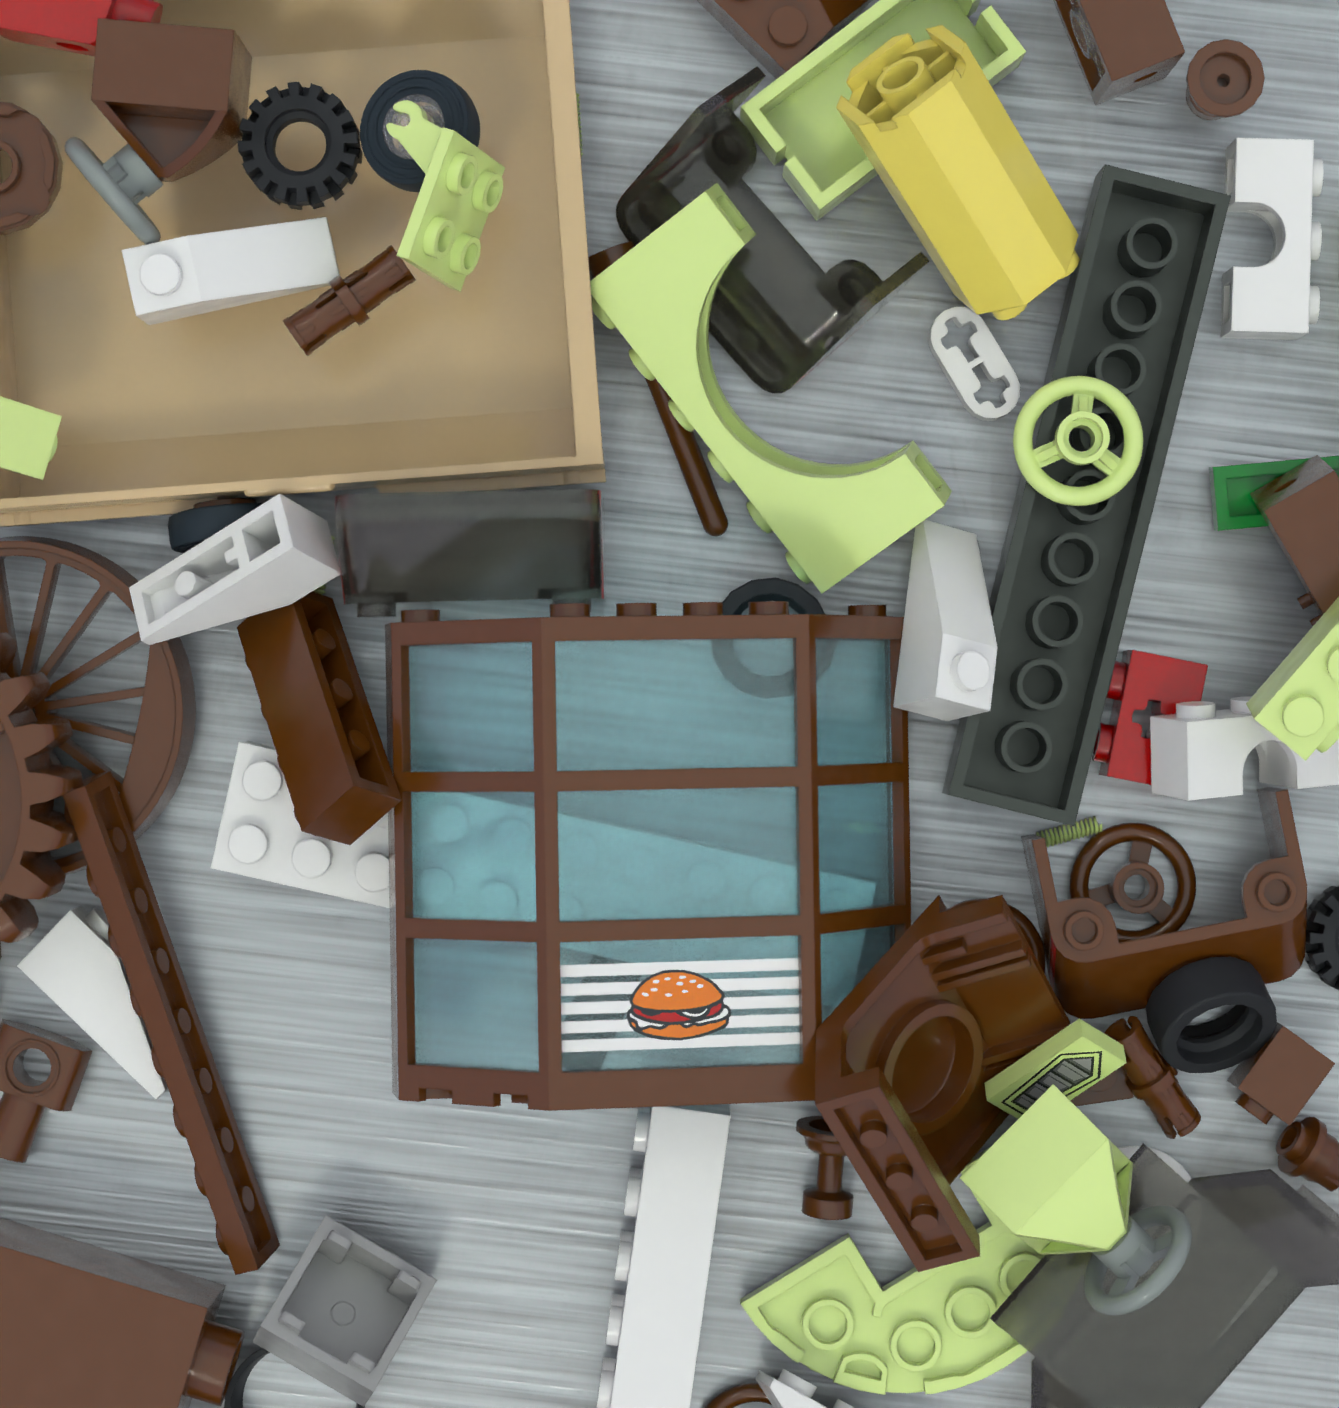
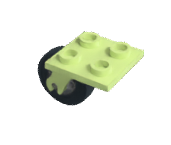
M429 70L406 71L384 82L368 101L360 124L361 147L368 163L381 178L399 189L419 192L396 256L445 286L461 292L466 275H469L478 263L481 251L479 239L488 214L494 211L500 202L503 192L502 175L505 167L478 148L480 140L478 112L470 96L462 87L447 76Z

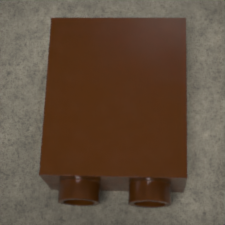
M0 1217V1408H189L192 1398L221 1406L236 1368L245 1333L243 1330L215 1322L226 1285Z

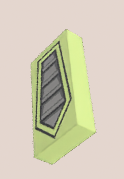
M1079 1018L985 1082L987 1101L1019 1119L1052 1084L1069 1100H1072L1127 1063L1124 1046Z

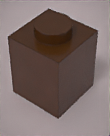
M1277 1022L1269 1041L1253 1056L1239 1063L1227 1081L1242 1091L1235 1102L1267 1125L1272 1116L1275 1115L1290 1126L1335 1063Z

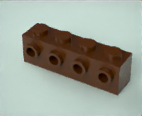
M312 591L291 605L247 617L237 626V630L245 652V662L253 677L261 702V712L267 721L277 753V762L284 774L294 806V815L301 831L351 845L402 799L333 598Z

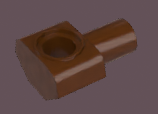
M2 1019L0 1025V1091L3 1092L0 1101V1158L25 1163L45 1107L63 1112L72 1110L92 1054L91 1049L68 1037L37 1026ZM30 1048L39 1049L50 1060L51 1071L45 1081L33 1079L24 1069V1055Z

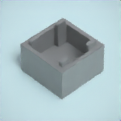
M325 1215L252 1342L364 1407L382 1379L437 1279Z

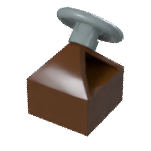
M98 18L91 101L127 141V144L105 163L77 137H71L65 142V152L111 209L145 245L159 242L161 235L156 225L138 203L146 196L149 198L164 185L162 181L174 182L195 173L224 155L238 143V140L242 139L243 133L239 127L242 118L247 119L252 56L235 30Z

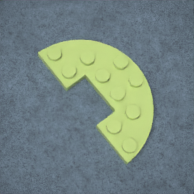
M989 1148L974 1156L972 1160L966 1165V1167L961 1171V1175H963ZM972 1191L989 1219L988 1223L976 1229L980 1237L979 1257L918 1272L916 1267L881 1287L848 1233L742 1297L740 1304L754 1324L777 1348L795 1362H800L811 1370L833 1379L834 1383L859 1391L885 1395L886 1392H925V1394H935L982 1380L1005 1368L1035 1345L1064 1311V1304L1070 1297L1080 1274L1083 1275L1090 1252L1041 1255L1014 1235Z

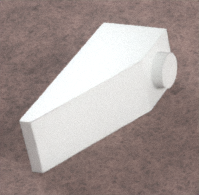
M327 217L188 235L122 250L135 314L148 325L331 286L329 282L340 275Z
M278 494L130 586L129 590L141 641L152 645L291 605L339 576L341 571L327 520L282 494Z
M924 520L915 526L893 707L945 721L989 712L991 709L998 647L977 535Z
M82 906L72 909L29 952L17 967L157 1100L169 1089L165 1078H162L157 1073L153 1065L151 1054L152 1042L144 1020L133 1009L130 999L131 984L122 959L117 957L111 948L108 938L109 923L107 917L97 908H93L90 912Z

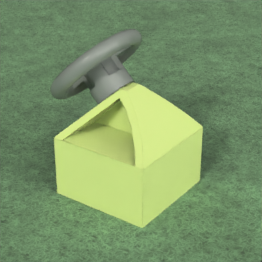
M1054 1084L960 1177L1014 1235L1041 1255L1092 1252L1093 1255L1084 1276V1292L1090 1306L1101 1314L1124 1315L1136 1311L1153 1301L1173 1282L1185 1264L1190 1252L1192 1229L1189 1220L1180 1210L1171 1206L1158 1205L1142 1209L1131 1216L1129 1215L1133 1163ZM1158 1225H1166L1171 1228L1170 1232L1155 1240L1144 1231ZM1164 1258L1154 1273L1142 1284L1134 1288L1139 1277L1145 1274L1154 1262ZM1109 1268L1117 1278L1107 1295L1104 1291L1103 1283L1106 1271Z

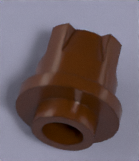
M1307 1117L1300 1122L1295 1121L1290 1126L1288 1125L1281 1133L1276 1145V1152L1279 1154V1170L1289 1177L1301 1176L1307 1181L1318 1183L1331 1192L1339 1188V1142L1335 1137L1327 1133L1325 1123L1316 1117Z

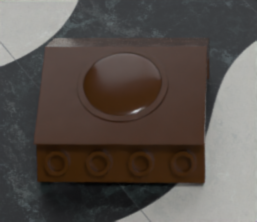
M938 895L816 1029L815 1105L918 1272L980 1256L979 1234L950 1185L1009 1115V1113L987 1101L984 1083L1071 1024L1003 895L947 910L940 895Z

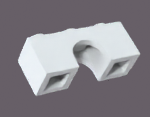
M1236 138L1226 148L1225 194L1231 195L1227 212H1245L1260 217L1272 232L1274 248L1267 264L1258 267L1233 266L1222 275L1221 338L1298 340L1309 333V324H1316L1318 321L1320 291L1318 286H1310L1311 260L1317 261L1320 256L1322 229L1320 222H1312V197H1319L1321 194L1324 169L1322 158H1314V140Z
M1252 696L1231 698L1230 709L1216 710L1214 702L1192 701L1176 703V714L1150 716L1152 794L1187 801L1243 795V768L1247 756L1254 747L1259 757L1260 783L1294 789L1339 785V739L1323 753L1316 749L1305 761L1253 718L1246 705Z

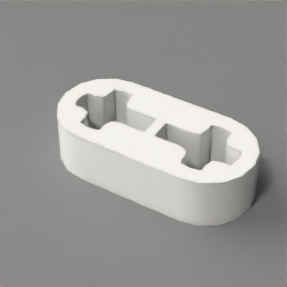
M952 307L944 310L936 317L929 330L928 344L934 358L964 408L973 417L982 421H995L1003 418L1016 406L1020 397V383L1016 373L986 323L979 315L967 307ZM953 320L959 328L970 325L974 334L967 343L976 359L968 363L957 346L946 349L942 345L941 340L948 333L945 325L946 322ZM980 365L991 382L999 379L1005 382L1007 388L1000 395L1003 406L995 408L990 401L979 404L975 400L974 394L981 388V385L973 372L974 368Z

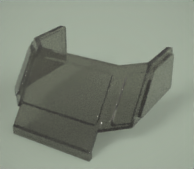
M1143 1143L1129 1159L1133 1163L1129 1215L1131 1216L1142 1209L1152 1206H1171L1185 1214L1192 1229L1190 1252L1185 1264L1173 1282L1153 1301L1136 1311L1124 1315H1105L1090 1306L1084 1292V1276L1093 1253L1049 1254L1039 1261L990 1319L1035 1356L1031 1361V1408H1201L1305 1288L1339 1284V1214L1303 1184L1296 1191L1271 1169L1197 1177L1186 1182ZM1158 1225L1144 1231L1155 1240L1170 1232L1171 1228L1166 1225ZM1164 1258L1154 1262L1151 1268L1139 1277L1134 1288L1148 1279ZM1109 1268L1106 1271L1103 1288L1107 1295L1117 1278Z

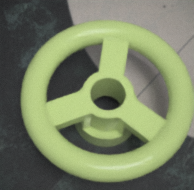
M1088 376L1059 378L1038 389L1022 407L1013 433L1015 459L1026 481L1044 497L1070 506L1097 504L1117 494L1135 474L1143 451L1142 425L1129 399L1111 384ZM1072 396L1071 414L1063 419L1057 427L1055 440L1033 449V432L1040 415L1055 401ZM1094 398L1106 404L1120 421L1124 435V447L1121 458L1107 449L1110 442L1109 429L1100 416L1092 413ZM1080 428L1089 434L1091 443L1087 451L1080 452L1071 447L1069 434L1072 429ZM1064 458L1069 463L1075 465L1091 463L1106 474L1107 477L1092 485L1069 486L1052 479L1044 472L1042 467Z

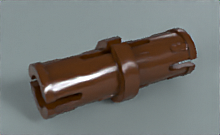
M392 245L346 278L342 279L338 275L329 282L332 288L303 309L301 308L283 320L285 326L307 356L353 323L357 322L360 326L368 321L370 317L367 313L393 294L416 281L403 260L396 256L397 252Z
M1129 1016L1127 1022L1124 1018H1121L1111 1024L1104 1034L1124 1046L1127 1063L1122 1067L1129 1078L1126 1084L1134 1097L1144 1100L1167 1138L1175 1139L1177 1133L1180 1137H1183L1192 1132L1200 1123L1201 1115L1179 1085L1175 1077L1178 1074V1070L1172 1068L1161 1056L1147 1036L1148 1034L1138 1017Z

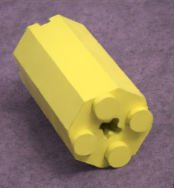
M943 25L926 29L931 38L929 40L915 43L909 33L892 37L851 69L846 81L852 91L851 97L848 101L841 95L836 108L953 294L977 315L992 312L998 320L1012 319L1019 315L1026 308L1027 304L1057 280L1070 275L1077 268L1080 259L1074 248L1079 234L966 42Z

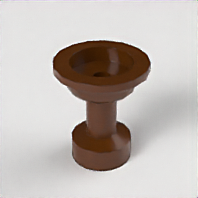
M1229 39L1210 42L1197 51L1188 66L1186 101L1190 110L1196 116L1205 120H1218L1241 115L1253 107L1262 93L1265 80L1262 62L1254 50L1242 42Z
M810 1116L797 1120L796 1131L804 1136L805 1145L811 1151L819 1154L816 1187L807 1188L803 1191L802 1213L824 1220H844L850 1218L853 1209V1194L842 1189L845 1152L822 1116Z

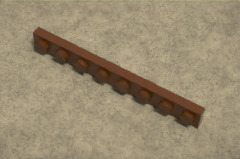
M107 771L87 777L82 780L83 783L70 793L63 795L65 801V820L73 825L87 862L86 876L89 887L93 894L100 898L109 923L108 938L115 955L122 959L131 984L130 999L133 1009L144 1020L152 1042L151 1054L153 1065L157 1073L162 1078H165L174 1103L173 1118L175 1126L180 1135L187 1139L195 1162L194 1175L197 1187L209 1200L216 1220L218 1245L221 1251L229 1256L235 1275L258 1270L280 1246L279 1240L112 773Z

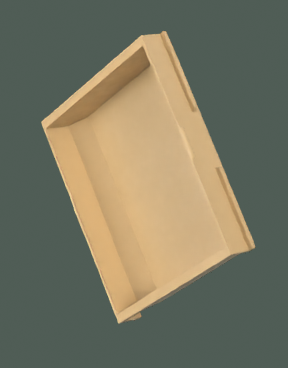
M153 0L163 5L161 24L232 29L236 31L252 56L247 120L252 113L249 106L255 99L260 103L268 97L267 90L275 86L279 91L288 89L289 82H300L302 87L310 88L312 83L321 86L329 95L333 93L342 101L343 105L352 115L360 132L364 109L371 96L384 82L406 71L429 70L447 76L467 92L476 107L480 120L478 148L505 167L502 175L503 192L500 202L495 210L488 214L479 239L481 251L475 269L469 275H466L461 292L445 286L403 260L416 281L393 294L367 313L370 317L368 321L360 326L357 322L353 323L327 340L326 343L314 350L309 356L299 346L283 320L312 303L320 295L332 288L331 286L153 325L146 324L136 316L122 250L145 244L136 237L71 161L64 147L65 142L69 138H80L105 163L127 144V141L91 101L95 57L5 39L0 35V102L13 103L38 117L56 139L63 161L61 189L49 212L27 229L7 235H0V396L62 416L57 432V449L52 460L48 463L43 480L0 468V527L173 515L181 511L193 509L194 504L205 501L273 496L278 494L377 488L385 499L606 482L569 0ZM422 107L427 114L428 120L433 119L441 122V118L435 109ZM406 116L400 126H407L410 122V117ZM308 122L290 124L281 131L277 138L276 156L279 162L290 170H309L315 167L325 154L326 139L324 133L317 126ZM399 142L401 149H402L406 154L410 155V154L407 152V150L402 146V144ZM237 143L224 155L195 173L174 182L162 181L164 185L149 198L146 196L138 203L158 228L161 235L160 241L188 235L327 217L339 274L344 279L372 261L374 257L382 253L390 245L398 253L419 192L402 190L385 181L372 169L363 153L362 163H358L355 170L358 176L352 185L350 183L345 185L342 189L344 195L335 201L331 197L323 201L324 207L313 209L311 205L302 206V210L291 209L287 204L280 203L279 205L273 202L257 188L242 165L244 162L238 152ZM0 151L1 184L9 177L12 170L11 158L4 151Z

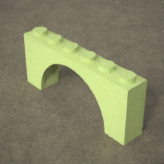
M716 183L590 281L592 310L607 328L611 330L617 328L632 348L629 350V356L638 371L650 381L657 379L671 398L668 401V406L679 424L689 432L696 430L710 448V451L707 452L708 459L720 477L728 483L735 481L750 500L746 503V506L755 523L766 533L774 531L788 550L785 553L786 560L796 576L806 584L812 581L820 593L823 594L942 508L952 490L914 440L888 455L870 461L853 464L818 463L787 454L770 445L746 426L734 412L718 384L709 350V317L717 286L725 270L743 246L757 234L719 184Z

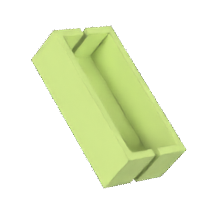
M879 0L743 104L740 110L739 121L774 166L783 159L787 161L784 163L782 177L814 219L818 221L878 175L836 108L841 95L848 101L851 97L852 91L846 83L851 69L892 37L909 33L915 43L929 40L931 38L926 29L943 25L966 42L984 75L993 87L1019 67L1026 54V50L992 6H989L980 13L974 26L968 17L976 12L981 0Z

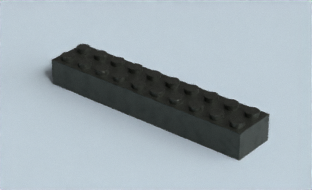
M1106 164L1095 176L1076 251L1080 261L1077 268L1070 275L1043 386L1063 377L1088 376L1103 380L1116 387L1129 399L1139 416L1143 430L1142 457L1135 474L1122 490L1105 501L1087 506H1070L1054 502L1038 493L1021 473L989 601L998 647L991 709L989 712L960 718L942 790L944 794L1075 826L1231 195ZM1072 396L1055 401L1040 415L1033 432V449L1055 440L1057 427L1063 419L1071 414ZM1094 398L1092 413L1100 416L1109 429L1110 442L1107 449L1121 458L1124 447V435L1120 421L1106 404ZM1075 428L1069 434V443L1073 449L1080 452L1088 450L1091 439L1085 430ZM1064 458L1042 467L1044 472L1052 479L1069 486L1092 485L1107 477L1106 474L1091 463L1075 465L1069 463Z

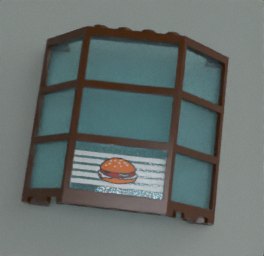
M785 601L748 602L749 615H723V602L683 603V616H657V603L616 604V616L590 617V604L572 603L549 604L550 617L440 621V610H401V622L385 624L387 758L402 799L388 812L392 1092L396 1098L402 1101L416 1102L426 1101V1099L449 1098L452 1099V1104L496 1107L501 1106V1094H510L512 1103L528 1104V1109L544 1111L815 1101L816 1029L911 926L908 711L893 707L904 617L886 616V605L848 606V615L789 614V602Z

